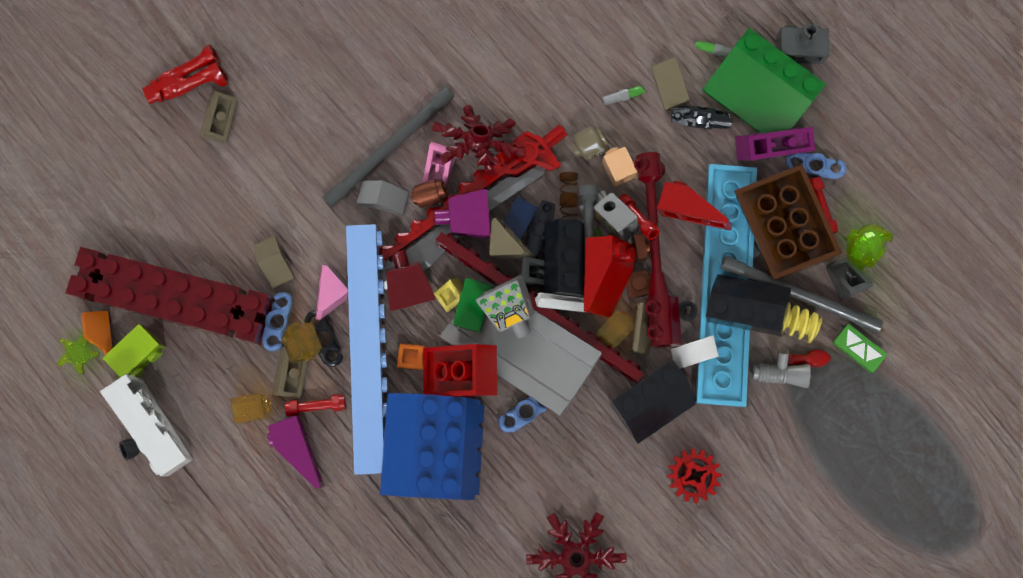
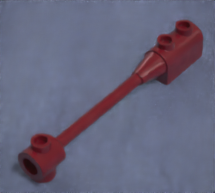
M645 152L636 155L634 167L638 171V181L644 183L646 187L648 220H651L658 226L655 183L665 174V165L660 161L659 153ZM658 235L655 239L650 240L652 273L649 295L645 305L649 321L647 336L650 338V347L667 348L682 346L678 297L670 296L664 273L662 272Z

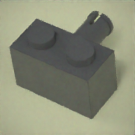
M808 23L804 28H798L795 25L781 27L776 36V48L797 63L823 64L829 57V28H821L815 23H812L811 26Z

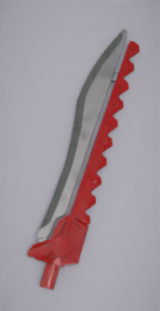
M557 125L543 138L525 131L512 141V143L516 144V148L526 149L524 158L514 154L508 157L500 151L499 154H496V157H492L498 162L497 165H493L495 169L493 176H487L485 169L476 170L473 175L474 181L461 182L457 188L459 193L457 195H448L447 198H444L442 207L429 208L426 213V220H413L410 226V233H397L394 239V246H381L379 255H383L384 269L380 270V279H384L385 290H387L386 269L395 267L394 261H389L392 258V253L402 251L435 227V210H448V198L487 189L503 176H508L487 191L488 209L490 212L517 192L542 178L545 170L553 171L560 168L561 163L557 161L556 156L550 149L568 135L565 129ZM450 224L441 225L406 251L409 263L419 261L423 271L431 267L445 252L436 245V238L441 232L445 235L451 234Z

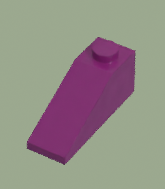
M813 127L735 136L737 160H757L815 151Z
M293 416L269 425L267 439L270 446L275 447V450L314 488L324 487L301 417Z

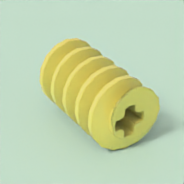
M789 302L783 331L788 327L789 336L798 331L799 340L808 335L807 343L810 344L819 332L823 317L819 319L818 314L815 312L809 316L808 309H803L800 312L798 305H794L791 308Z

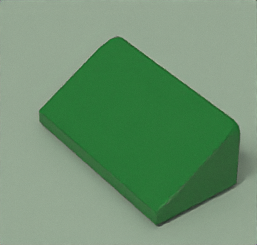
M465 278L453 325L457 328L481 333L485 313L476 302V299L482 293L493 289V286Z

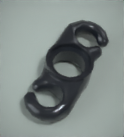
M316 310L306 315L304 320L306 324H309L311 318L316 316ZM325 316L320 320L318 326L309 325L308 330L312 334V342L322 362L329 367H335L342 362L343 355L339 353L334 361H330L327 358V354L330 351L339 352L340 348L336 344L335 334ZM321 332H328L330 334V342L326 345H320L317 341V337Z

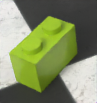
M138 324L102 359L120 378L125 374L140 377L144 373V368L150 362L154 363L162 356V351L166 346L148 327Z

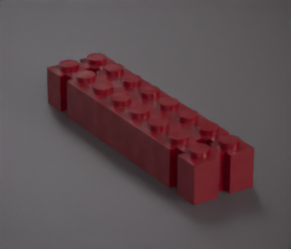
M80 247L74 264L79 267V272L77 276L71 275L65 294L233 338L234 333H236L235 337L242 341L261 345L265 327L261 324L262 318L271 312L272 303L274 302V298L268 294L249 290L248 295H246L247 292L237 286L111 254L107 256L99 251ZM239 311H240V312H242V311L245 312V314H244L243 317H241V316L238 317V316H237V314H238Z

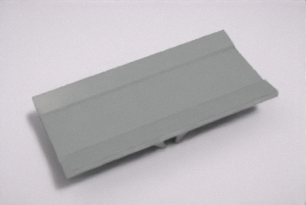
M480 276L479 282L492 285L493 288L497 287ZM535 310L533 315L525 320L531 332L517 339L512 327L501 332L498 331L486 314L481 333L457 328L453 325V318L439 336L451 345H497V375L559 416L567 409L602 355L600 351Z

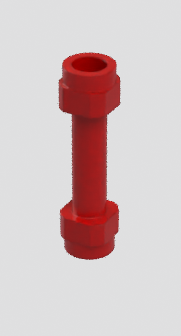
M821 177L811 179V185L833 234L839 232L836 219L832 220L823 193L825 189L824 182Z
M628 194L619 196V199L638 217V224L643 235L649 240L655 239L660 233L658 226L645 218L635 207L636 202Z
M339 394L331 395V399L301 403L297 399L285 402L287 417L300 416L301 412L332 408L336 412L346 409L345 395Z

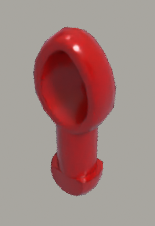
M820 349L811 350L807 354H789L787 366L809 364L811 367H822L829 363L831 356L828 352Z

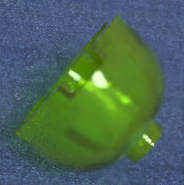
M867 224L859 229H852L846 237V240L849 241L846 246L848 260L865 273L866 266L871 269L887 250L884 249V245L887 240L889 242L893 241L894 234L878 224Z

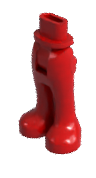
M211 44L205 46L200 54L171 70L162 72L156 78V81L154 79L150 80L151 84L142 88L147 102L153 104L157 101L162 103L164 100L175 99L208 82H214L221 87L228 85L229 80L219 65L221 61L214 47ZM205 68V69L201 70L200 72H198V73H196V74H194V75H192V76L186 78L189 74H191V73H193V72H195V71H197V70H199V69Z

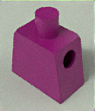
M487 189L448 198V210H435L436 225L450 224L452 235L490 238Z

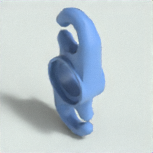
M803 152L790 154L785 162L787 168L791 169L794 167L792 160L798 158L801 160V164L809 176L828 179L843 177L847 169L846 164L839 160L837 163L840 166V171L838 173L831 171L830 167L836 163L835 159H827L819 153ZM812 160H818L822 163L823 168L819 171L812 170L809 163Z
M282 291L274 295L275 300L285 298L287 305L280 307L277 302H273L272 310L266 316L262 343L268 351H277L282 347L281 343L270 345L268 342L269 337L274 335L279 341H282L284 339V332L289 327L294 302L288 292ZM275 315H282L284 317V324L280 328H274L271 324V320Z
M529 396L519 402L515 408L507 411L506 415L514 419V425L511 427L506 426L505 415H500L498 420L499 427L504 432L513 433L533 421L540 413L545 412L547 408L541 406L538 401ZM529 404L533 407L534 413L530 418H523L519 414V409L522 405Z

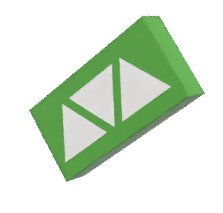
M846 324L832 342L834 346L870 374L874 373L888 355L850 324Z

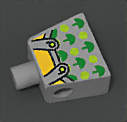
M598 190V197L593 202L594 218L597 219L600 226L609 236H615L627 242L638 233V217L614 193H609L605 197Z
M522 274L482 293L476 299L478 305L498 331L501 332L512 327L517 339L531 332L525 320L533 315L534 308Z

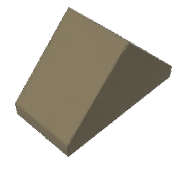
M497 218L491 221L490 256L497 259H523V257L532 258L534 256L505 222Z
M276 236L253 245L257 263L273 289L295 279Z

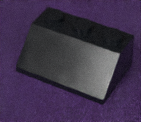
M560 218L546 223L544 293L584 298V224L581 221Z
M717 274L710 293L705 317L707 322L782 337L792 288Z
M672 360L609 404L635 442L639 444L696 405V397L688 380L675 361Z

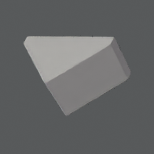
M383 180L362 181L356 204L403 215L409 192Z

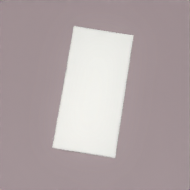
M713 335L671 349L673 360L679 369L719 357Z

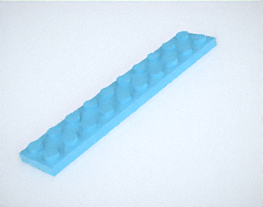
M708 165L706 201L729 219L732 224V230L729 231L706 225L704 229L699 340L713 335L719 357L697 363L695 404L746 407L750 330L707 322L705 316L710 293L717 274L747 279L720 269L724 256L727 255L753 268L754 236L734 191L757 182V167Z

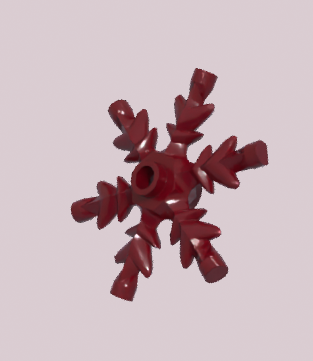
M466 105L463 108L466 116H461V119L465 122L464 126L470 129L468 132H464L460 126L456 129L450 123H447V126L438 122L433 124L432 131L442 132V137H454L453 140H465V143L456 142V146L446 147L449 152L441 154V160L444 163L451 161L456 156L461 160L464 153L469 155L470 149L472 152L477 153L475 155V158H479L477 165H484L486 175L493 176L495 174L493 165H497L498 162L492 158L495 155L488 151V149L494 148L498 154L502 151L508 157L514 154L524 158L526 149L516 148V144L512 142L504 143V140H493V137L501 138L503 137L502 134L511 133L509 128L515 126V121L511 118L502 124L496 121L493 127L490 125L487 127L482 122L478 123L481 116H474L472 106Z
M555 512L546 517L553 527L552 530H548V533L558 538L555 543L563 545V552L557 555L551 549L550 554L546 550L538 548L540 555L526 554V565L540 564L539 571L544 570L549 565H551L552 570L557 564H561L564 567V573L556 575L555 577L572 578L574 575H580L582 578H596L598 575L589 571L590 565L594 563L600 569H602V564L612 570L615 569L613 563H627V554H613L614 547L608 548L603 553L601 548L595 554L589 551V544L597 542L593 538L604 532L603 529H598L604 516L595 512L590 524L587 520H584V533L579 531L581 541L578 543L571 541L572 532L567 534V520H564L561 524ZM577 553L580 555L581 559L578 563L572 562L571 557L573 554Z

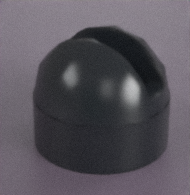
M691 301L681 302L679 304L680 318L684 321L693 320L697 315L696 305ZM687 306H691L689 317H685Z
M133 438L119 442V448L125 460L132 459L139 454L140 450Z

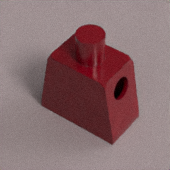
M406 250L392 253L395 267L386 269L390 311L436 300L419 261L409 263Z

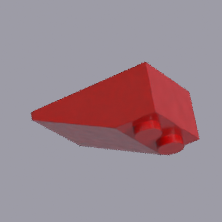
M615 236L586 238L584 312L604 318H611L634 269L636 251L633 244Z
M467 344L423 348V394L452 397L497 396V345Z

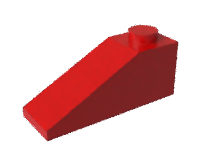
M681 181L665 182L657 207L662 216L724 230H732V224L729 219L692 190L686 183Z

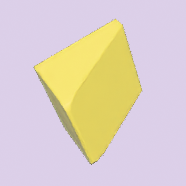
M459 278L450 279L434 292V295L447 313L458 306L463 288V283Z

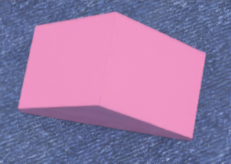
M433 142L430 143L422 183L432 179H442L447 187L456 157L447 163L441 160V154L449 152L446 149L447 146Z
M322 265L319 279L316 319L321 320L348 298V289L330 268Z

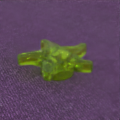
M83 333L76 342L63 338L59 339V342L64 345L66 353L59 359L57 366L62 367L65 363H72L76 371L83 375L85 373L83 369L84 363L88 359L100 356V352H92L87 347L88 341L83 337Z

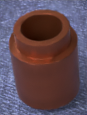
M432 179L415 185L411 192L413 203L419 205L421 209L440 203L444 198L448 197V191L442 179Z

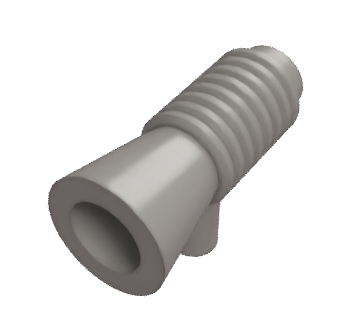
M780 350L777 364L759 363L758 365H753L752 378L762 383H788L808 389L811 369L809 364L787 366L789 352Z

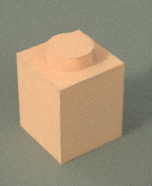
M614 147L605 152L602 164L613 187L636 177L638 171L635 169L626 147L620 149Z

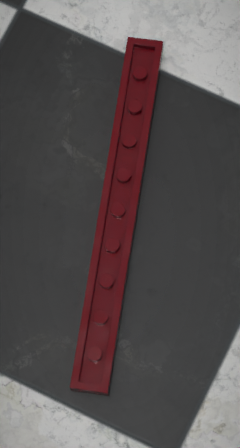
M441 232L436 238V245L495 286H499L514 278L510 275L505 277L499 273V267L488 261L485 263L479 259L480 255L472 248L468 247L465 249L459 245L460 241L452 234L448 233L445 235ZM527 289L536 312L600 351L602 355L599 359L634 384L639 382L644 373L639 370L641 367L630 359L625 361L619 356L620 352L610 345L605 347L599 342L600 338L590 331L585 333L579 328L580 324L570 317L565 319L558 314L560 312L559 309L537 307L535 297L538 294Z

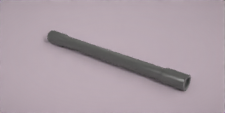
M446 86L440 90L425 107L344 180L323 196L331 207L335 206L361 179L433 114L454 98L453 93Z
M727 255L724 256L721 262L720 269L752 281L792 288L790 297L851 321L864 329L878 333L882 328L883 320L856 311L784 280H772L771 275Z

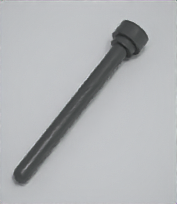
M597 185L579 186V197L584 202V259L586 238L594 237L593 202L598 197Z

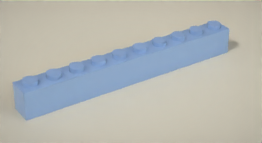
M376 224L346 226L354 475L381 473L387 405V402H384V392H388V378H383V368L387 367V353L382 352V343H386V328H382L381 318H385L386 312L385 304H381L380 294L385 293L384 279H380V270L384 269L383 255H379V246L383 245L382 231H378Z

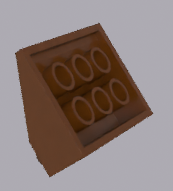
M802 164L734 191L772 280L814 267L834 259L842 253Z

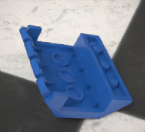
M387 393L380 495L474 500L475 495H479L480 477H476V472H481L482 452H477L478 447L482 448L483 428L479 427V423H484L485 406L480 405L481 400L426 394Z

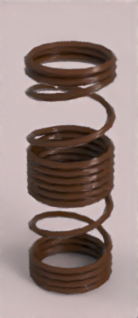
M562 172L559 174V180L565 183V185L559 189L563 192L559 197V205L562 206L560 211L567 215L562 216L560 219L578 215L561 210L563 207L573 208L578 206V193L561 190L562 187L567 185H578V183L564 182L578 180V173Z

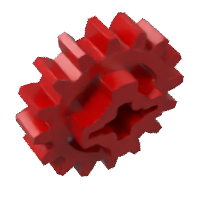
M691 448L689 455L685 450L680 451L682 458L674 456L673 460L676 464L668 465V468L672 470V474L666 475V478L673 480L669 488L676 487L677 491L674 495L678 497L683 494V501L688 502L690 497H692L693 503H698L699 497L703 501H708V493L711 495L716 494L713 487L721 486L716 481V478L721 477L722 473H717L715 470L720 466L719 463L712 464L713 455L704 457L705 450H700L696 454L695 448ZM692 459L701 460L706 465L700 467ZM683 465L682 476L678 477L679 468ZM691 470L702 472L696 477L697 482L695 480H685L692 474ZM710 474V480L706 487L705 480L707 475ZM682 486H693L696 493L688 492Z

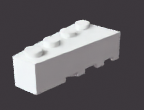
M125 374L100 391L136 441L139 450L146 455L150 461L149 465L156 475L161 477L170 476L193 460L142 378Z

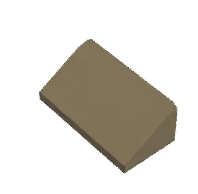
M670 58L651 67L664 110H672L673 106L688 105L690 98L677 58Z
M217 90L211 92L199 137L224 143L227 142L237 97Z
M642 302L636 306L631 352L633 354L649 355L650 338L647 336L649 321L648 314L645 311L646 304Z
M290 347L280 348L272 395L301 399L309 351Z

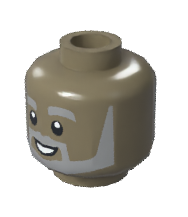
M588 126L574 134L573 139L575 143L571 147L577 158L582 156L584 160L590 161L606 151L605 145L608 144V141L600 127L596 129L594 126Z

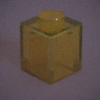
M616 310L596 332V335L607 345L616 348L635 328V325L632 324L634 320L625 311L620 313Z
M293 323L281 337L291 363L313 360L322 349L312 323Z
M257 393L230 399L234 423L244 424L269 419L268 413L271 412V403L265 394Z

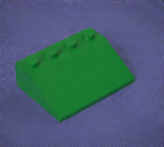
M748 28L702 89V92L755 131L763 133L792 129L826 83Z

